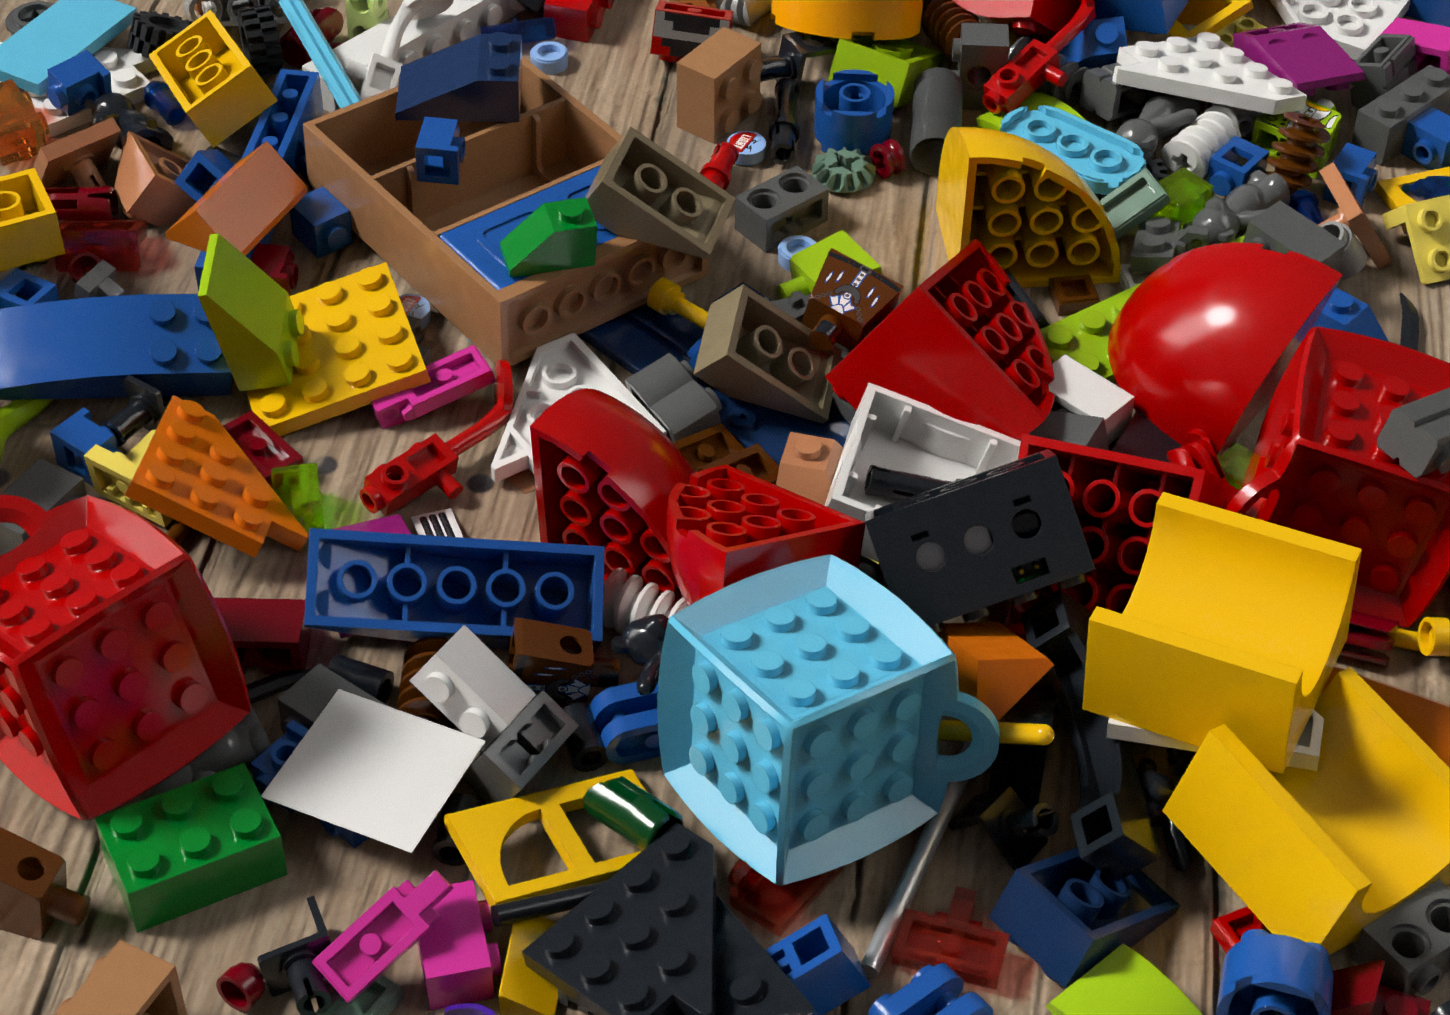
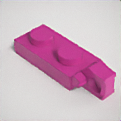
M471 345L425 366L431 382L371 401L374 415L382 429L404 423V421L414 420L415 417L418 418L496 382L492 369L476 345Z
M434 870L416 888L409 880L403 882L398 888L393 886L313 959L312 963L347 1003H352L433 928L431 925L441 917L434 907L454 887L437 870Z

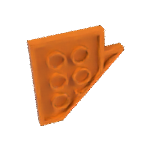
M173 395L124 496L254 558L262 547L266 536L300 552L308 538V533L216 416L205 411L200 404L192 400H183Z

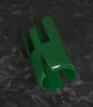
M623 776L607 780L604 783H597L589 788L583 797L584 807L590 816L642 851L675 823L682 826L684 823L682 815L678 811Z

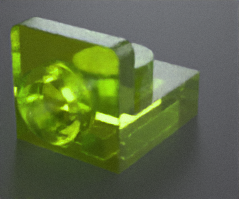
M317 462L273 468L271 470V478L274 491L286 506L293 505L295 518L304 517L306 532L309 534L310 528L325 529L323 498Z

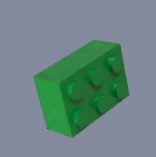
M245 763L94 818L104 858L137 933L288 875L281 835Z

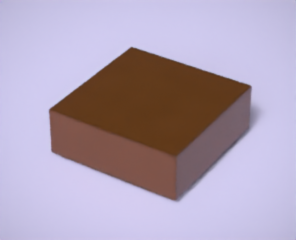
M1090 274L1049 278L1048 291L1058 316L1073 315L1100 302Z

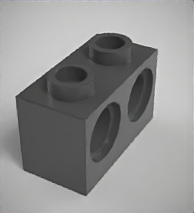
M795 166L735 196L734 229L765 253L778 247L783 239L794 235H801L828 220L829 188L799 166Z
M543 690L470 764L462 779L488 804L511 799L523 789L579 725Z
M1438 879L1362 929L1353 961L1359 965L1375 960H1384L1385 963L1379 985L1411 995L1419 993L1422 996L1429 993L1437 986L1443 975L1450 971V888Z

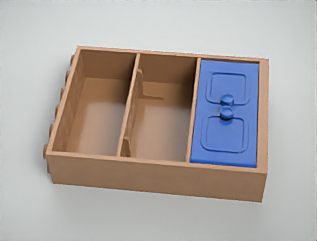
M522 56L519 122L458 121V127L460 128L459 137H464L466 141L464 161L460 163L459 185L417 181L415 146L423 121L396 120L395 111L399 86L303 123L309 190L314 191L324 187L350 211L352 231L495 364L497 360H508L511 367L534 356L537 347L571 333L580 335L646 304L651 287L662 277H666L680 287H683L708 275L709 256L703 259L617 235L596 222L598 228L595 266L509 277L500 251V241L543 203L584 198L606 155L622 137L524 56Z

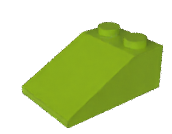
M852 36L851 39H839L828 81L833 79V73L841 70L856 69L877 74V81L885 86L888 81L894 89V111L895 108L911 102L913 99L914 82L918 75L927 69L938 67L944 58V54L941 51L906 39L873 40L872 36Z
M219 233L210 234L198 298L239 391L291 385L293 367L299 365L298 336L304 333V320L301 311L294 309L290 296L285 289Z

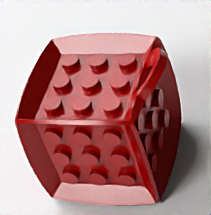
M1318 326L1311 328L1293 355L1274 392L1260 428L1242 488L1233 497L1225 510L1362 549L1352 610L1399 621L1400 627L1409 628L1414 626L1431 605L1450 575V470L1444 474L1436 470L1415 478L1399 465V458L1393 460L1377 446L1376 439L1393 409L1450 388V363L1414 349L1373 337Z
M0 495V523L16 524L23 528L30 536L19 546L0 556V760L38 796L73 817L83 821H91L131 801L176 774L221 740L248 716L251 710V703L245 677L229 630L199 570L190 555L154 524L115 503L88 495L71 500L48 511H45L42 507L26 498L14 495Z

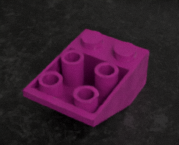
M1298 22L1233 33L1234 48L1242 50L1244 56L1252 61L1267 66L1268 71L1277 77L1291 81L1293 87L1307 96L1315 95L1316 88L1325 87L1326 90L1331 91L1344 90L1349 88V82L1365 80L1364 71L1319 25Z

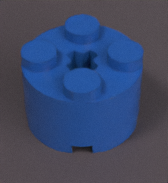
M850 69L833 73L832 80L824 83L823 78L817 84L815 91L814 134L821 143V150L824 153L827 152L828 148L839 151L845 147L848 151L860 149L861 154L869 156L871 146L878 143L883 144L884 141L891 138L894 89L888 81L885 86L877 81V74L865 70Z
M1262 929L1246 931L1241 936V941L1227 952L1223 960L1216 1015H1331L1334 974L1328 961L1329 954L1327 950L1318 943L1305 942L1286 935L1270 934Z

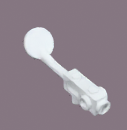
M404 0L388 29L381 54L373 53L368 66L351 59L347 60L344 68L347 75L363 81L359 91L362 100L399 86V76L403 64L395 61L409 22L411 20H423L434 17L447 10L454 0Z

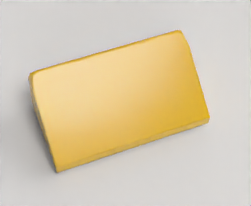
M538 917L513 923L499 989L500 1015H556L558 988L528 968L522 954L526 947L556 922L544 917Z

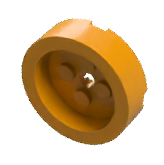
M772 0L770 19H775V24L781 27L824 37L851 39L853 35L872 36L873 40L905 39L920 33L924 0Z

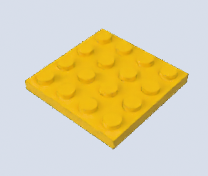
M384 262L373 267L364 268L359 272L334 281L325 282L320 286L290 296L294 309L301 311L304 320V333L298 336L297 342L299 365L293 367L291 385L247 390L246 393L252 411L279 436H283L369 405L373 400L431 382L387 263Z

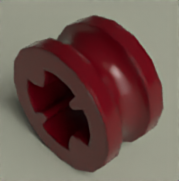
M888 139L883 144L878 143L871 146L869 156L872 157V163L876 166V174L880 178L886 179L891 177L893 173L899 174L905 170V154L896 140Z

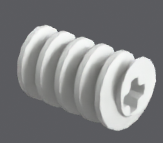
M1214 105L1208 108L1195 121L1189 124L1187 128L1183 129L1170 142L1164 145L1161 154L1165 165L1185 182L1196 183L1201 181L1207 174L1210 157L1234 136L1241 138L1237 116L1231 108L1223 105Z
M617 568L612 571L604 584L603 626L608 628L614 627L619 634L623 635L627 626L636 619L654 614H664L669 618L688 607V604L684 597H682L674 606L675 594L673 591L665 590L658 597V584L650 582L642 589L643 579L641 576L633 575L627 580L626 569Z

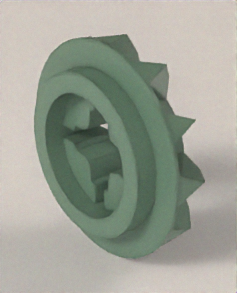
M843 147L842 150L836 151L828 148L826 154L817 155L815 163L812 164V176L829 188L830 191L838 193L861 191L873 183L876 174V166L872 163V157L862 155L860 149L848 151Z

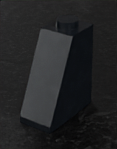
M1036 683L999 722L1047 724L1053 727L1057 697L1052 686ZM999 743L998 754L991 767L988 791L1010 785L1026 808L1038 804L1049 744Z

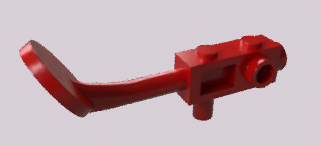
M1077 0L1079 9L1056 35L1046 44L1034 38L983 85L985 95L982 97V101L990 112L999 114L1003 111L1008 114L1020 107L1022 102L1046 80L1058 87L1064 86L1068 79V74L1059 69L1058 53L1084 30L1092 20H1095L1094 0Z
M497 360L494 370L496 380L494 382L495 406L479 422L446 443L435 433L424 441L413 444L408 451L387 464L379 465L371 474L365 477L364 486L360 490L359 495L368 511L373 514L381 511L387 517L436 485L450 500L456 498L462 492L463 486L452 476L457 470L458 456L498 431L508 423L513 408V381L508 360Z

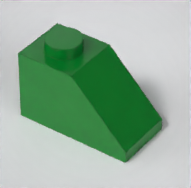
M586 197L543 203L500 241V251L510 278L595 266L598 226Z

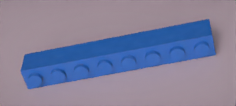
M280 69L271 90L278 101L261 113L242 159L268 141L298 175L299 167L297 161L300 157L298 140L304 138L303 123L321 117L324 111L319 72ZM277 224L259 243H270ZM256 246L246 255L249 260H251ZM204 251L200 252L194 266L198 291L206 256Z

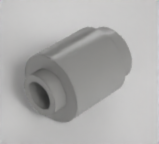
M1328 221L1321 224L1320 227L1346 243L1338 272L1343 274L1341 279H1348L1358 274L1366 264L1367 253L1351 229L1337 221Z

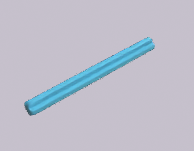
M279 0L282 10L339 108L341 109L361 101L360 95L304 1Z

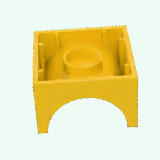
M1163 492L1156 503L1154 523L1146 556L1132 595L1123 613L1096 606L1089 618L1082 709L1197 747L1201 746L1209 730L1225 724L1266 769L1283 774L1347 640L1362 549Z
M1352 667L1342 670L1335 675L1331 683L1320 695L1314 707V710L1324 719L1317 771L1286 766L1283 774L1268 770L1225 724L1209 730L1162 810L1272 934L1286 935L1305 942L1318 943L1327 950L1329 955L1358 940L1365 926L1438 879L1446 886L1450 883V768Z

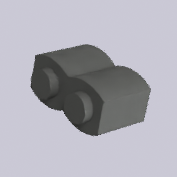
M668 353L627 378L625 382L627 389L667 431V437L672 442L720 424L719 411L722 410V404L710 387L704 389L697 383L698 379L693 375L694 370L687 361L679 362L673 355Z

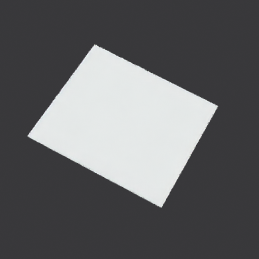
M338 689L261 797L412 853L486 741Z

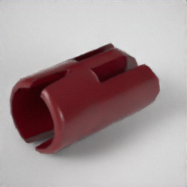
M331 7L310 11L328 43H331L342 31L344 23L342 14L337 9ZM292 27L279 40L282 48L281 55L291 66L302 68V65L312 61Z
M113 187L45 188L56 211L60 228L113 227L116 225L118 219L112 218V215L118 214V199Z
M1352 610L1347 640L1339 656L1388 667L1390 657L1379 651H1391L1395 640L1393 637L1375 630L1388 633L1396 632L1399 621Z

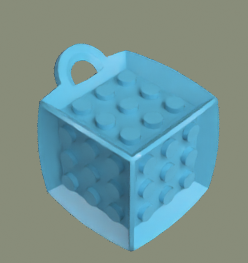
M832 554L797 561L750 576L696 601L669 617L661 653L657 694L658 735L663 774L683 802L719 841L747 865L778 886L801 881L864 858L907 835L939 813L948 782L974 778L985 772L996 759L1000 742L998 721L993 712L983 702L959 691L957 659L953 651L900 598L859 569ZM942 716L959 719L970 729L972 741L964 752L951 756L939 755L938 730Z

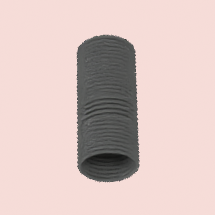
M934 67L927 69L919 74L914 82L909 159L915 169L928 176H939L942 148L949 129L952 127H962L963 83L954 71L947 68Z

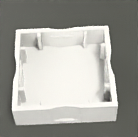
M869 382L851 422L824 506L865 522L864 513L900 501L893 498L865 494V480L870 465L954 482L956 479H964L1018 460L1021 441L981 425L952 418L929 405ZM865 524L861 556L879 562Z

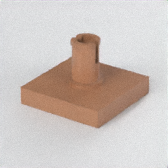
M113 117L40 147L33 168H35L44 188H48L71 177H74L79 187L107 186L96 167L108 162L121 130Z
M1334 162L1319 170L1339 207L1337 208L1338 213L1318 225L1320 226L1328 221H1337L1347 225L1353 234L1357 235L1378 270L1394 262Z

